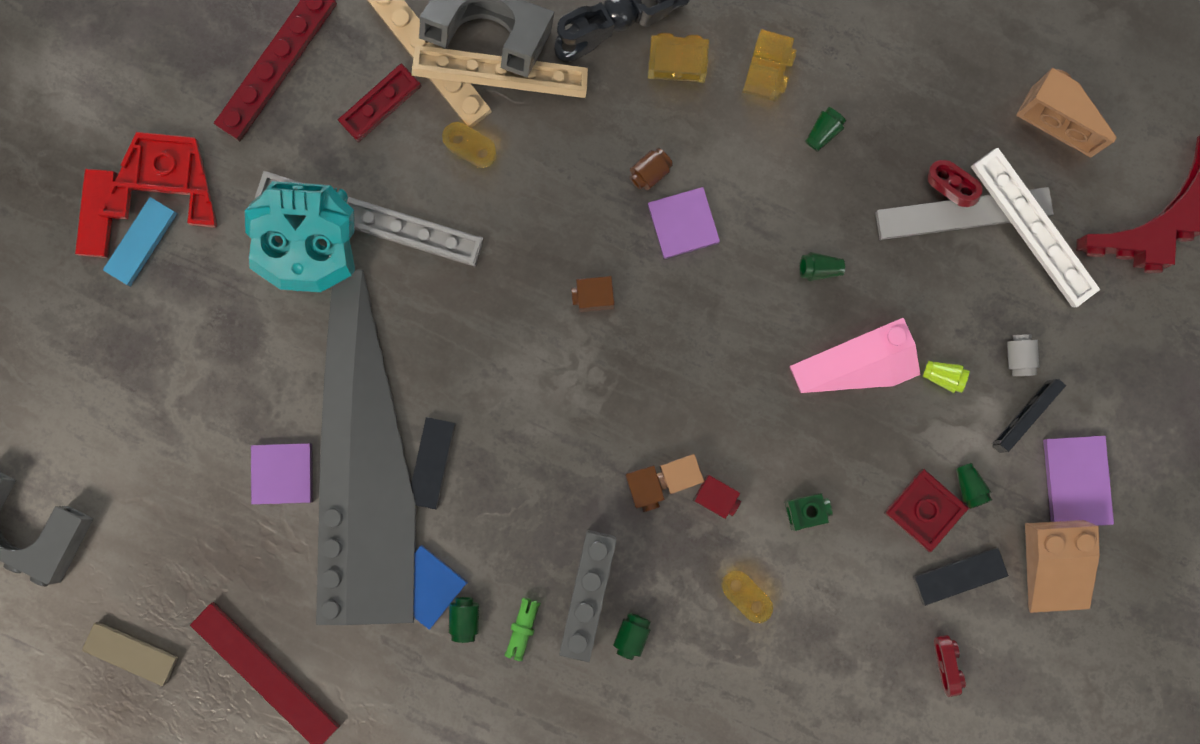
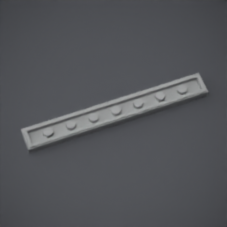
M263 171L255 199L265 191L272 181L302 182ZM348 197L347 204L354 209V229L356 231L476 267L484 238Z

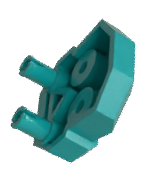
M272 181L265 191L245 209V233L251 238L249 269L280 290L322 292L352 276L355 271L350 238L355 232L354 209L347 204L348 195L346 191L340 188L337 192V188L334 189L331 185ZM298 215H303V216H306V217H305V219L302 221L301 218H300ZM275 236H280L283 243H278L275 240ZM318 239H324L327 242V246H322Z

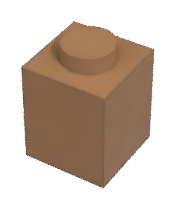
M695 454L659 466L661 472L657 473L661 489H668L669 494L704 482Z

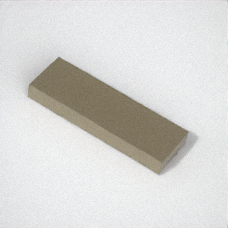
M100 622L93 624L82 648L83 652L162 687L167 684L178 660V657Z

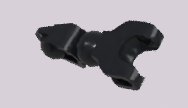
M606 0L603 4L600 2L594 6L579 7L560 18L557 26L559 36H557L554 45L555 54L564 62H572L590 53L601 42L612 37L613 31H625L634 22H639L643 27H649L670 15L672 10L687 5L690 0H655L658 4L650 8L642 4V0ZM573 24L569 29L565 30L566 25ZM562 44H576V48L571 52H567L562 49Z

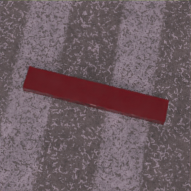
M214 602L210 603L190 624L310 744H324L340 727Z

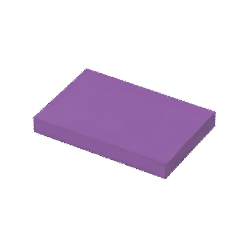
M1106 436L1043 439L1051 522L1086 520L1095 525H1113Z

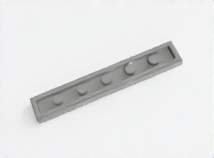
M1049 187L1029 189L1048 217L1053 216ZM991 195L981 196L979 202L972 207H961L948 200L881 209L875 212L879 240L1011 223Z

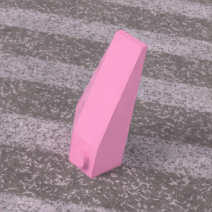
M904 318L789 366L800 393L892 387L920 375L916 344Z

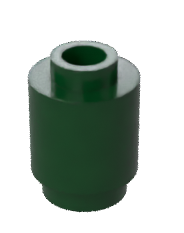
M457 597L454 603L449 604L448 633L451 634V641L458 643L474 642L475 635L479 631V604L474 603L471 597Z
M628 613L627 618L622 620L613 644L618 649L616 654L629 660H633L634 656L641 657L651 631L649 628L651 621L639 615Z

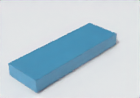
M149 197L103 271L131 286L177 213Z

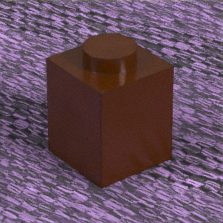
M611 276L576 279L577 287L571 288L573 305H579V312L614 309Z
M654 465L625 474L636 509L642 507L643 512H647L660 507L659 501L665 499Z

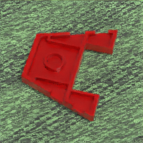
M136 132L122 160V168L116 180L112 181L108 190L109 195L104 205L101 204L98 215L107 218L128 219L132 190L190 195L187 220L189 225L216 228L217 222L198 140L193 137Z

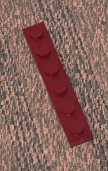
M336 0L299 1L213 123L239 142L242 140L336 7Z

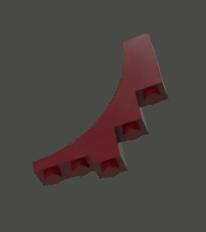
M1200 136L1197 137L1194 160L1186 181L1176 197L1160 214L1144 225L1131 230L1112 234H1087L1077 239L1076 251L1087 252L1086 255L1090 257H1103L1106 253L1116 254L1117 259H1134L1133 267L1144 268L1146 273H1162L1163 269L1175 265L1176 241H1193L1194 237L1200 235Z

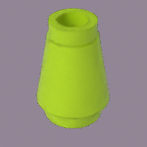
M928 361L923 377L952 393H955V391L962 393L970 371L963 369V365Z

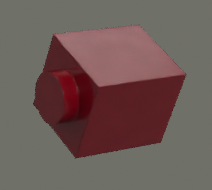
M710 475L705 477L704 482L692 500L723 519H726L728 514L733 517L741 504V501L737 499L740 492Z

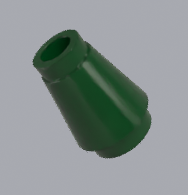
M828 107L825 112L821 111L805 142L815 151L819 152L821 148L844 129L843 125L846 119L839 112Z
M810 252L808 255H802L800 259V275L802 278H807L808 281L843 276L845 273V261L842 258Z
M973 463L955 469L958 474L957 477L963 502L968 504L969 509L992 501L990 496L992 491L976 468H974Z

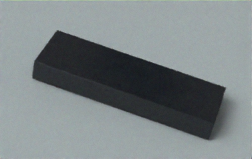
M1060 379L1046 381L992 443V447L999 453L1009 452L1067 385Z
M429 417L425 419L411 483L416 506L435 510L438 508L456 423Z
M994 547L915 575L913 580L921 602L926 606L1008 577L1009 575L999 548Z

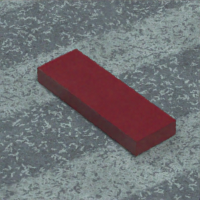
M401 63L337 120L359 143L422 87L421 83Z

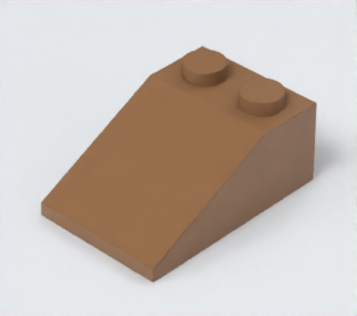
M1051 68L1030 89L1016 114L1021 119L1089 157H1093L1114 143L1117 138L1079 82L1073 80L1070 74L1063 70Z
M1086 520L1025 523L1029 612L1090 609L1100 557L1099 527Z

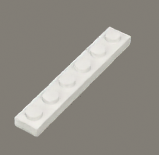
M999 148L993 149L971 166L1072 307H1078L1100 290Z

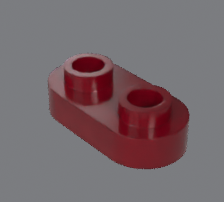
M948 160L936 161L930 167L928 173L929 184L955 204L961 207H972L979 202L983 189L977 179Z
M948 635L935 637L934 647L944 692L947 697L959 696L962 694V688L966 687L963 672L958 670L956 658L960 657L958 644L955 640H951Z

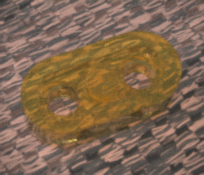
M453 122L443 130V142L452 153L481 168L488 167L494 163L497 157V150L493 141L460 122ZM460 135L463 137L462 142H453L455 136ZM482 149L488 151L487 156L483 158L477 156L478 152Z
M734 570L728 572L723 577L721 588L724 595L748 620L754 623H763L771 617L773 613L772 601L747 574ZM734 580L741 582V588L737 591L731 589V583ZM757 601L760 602L762 609L759 612H753L752 604Z

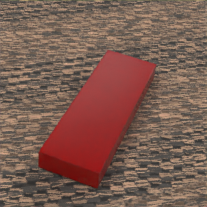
M85 169L76 255L108 258L112 218L99 216L98 210L101 204L104 205L109 195L108 190L112 181H115L118 173L114 171Z

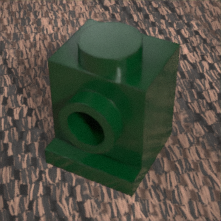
M822 493L784 501L790 529L793 531L829 523L828 516L833 515L830 500L828 498L823 499ZM809 506H814L816 509V514L813 517H809L806 513Z

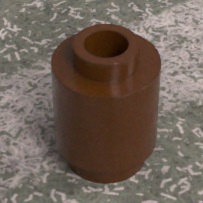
M657 148L655 151L650 150L630 168L632 174L630 180L638 189L650 190L670 172L669 169L673 166L672 160L660 148Z

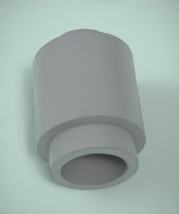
M1031 334L1013 335V341H1007L1009 369H1012V376L1037 375V368H1040L1038 340H1032Z

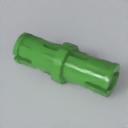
M522 598L516 622L511 625L513 632L504 656L510 659L514 657L516 661H523L529 636H533L534 633L532 627L541 604L540 602L535 600L531 602V599Z

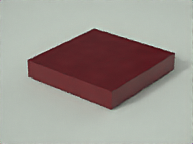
M921 469L886 509L884 514L927 552L931 553L969 508L929 472Z

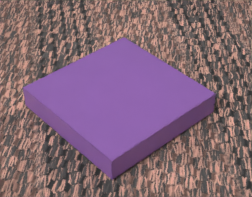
M703 187L648 203V209L664 259L720 243Z
M312 444L251 445V504L313 502Z

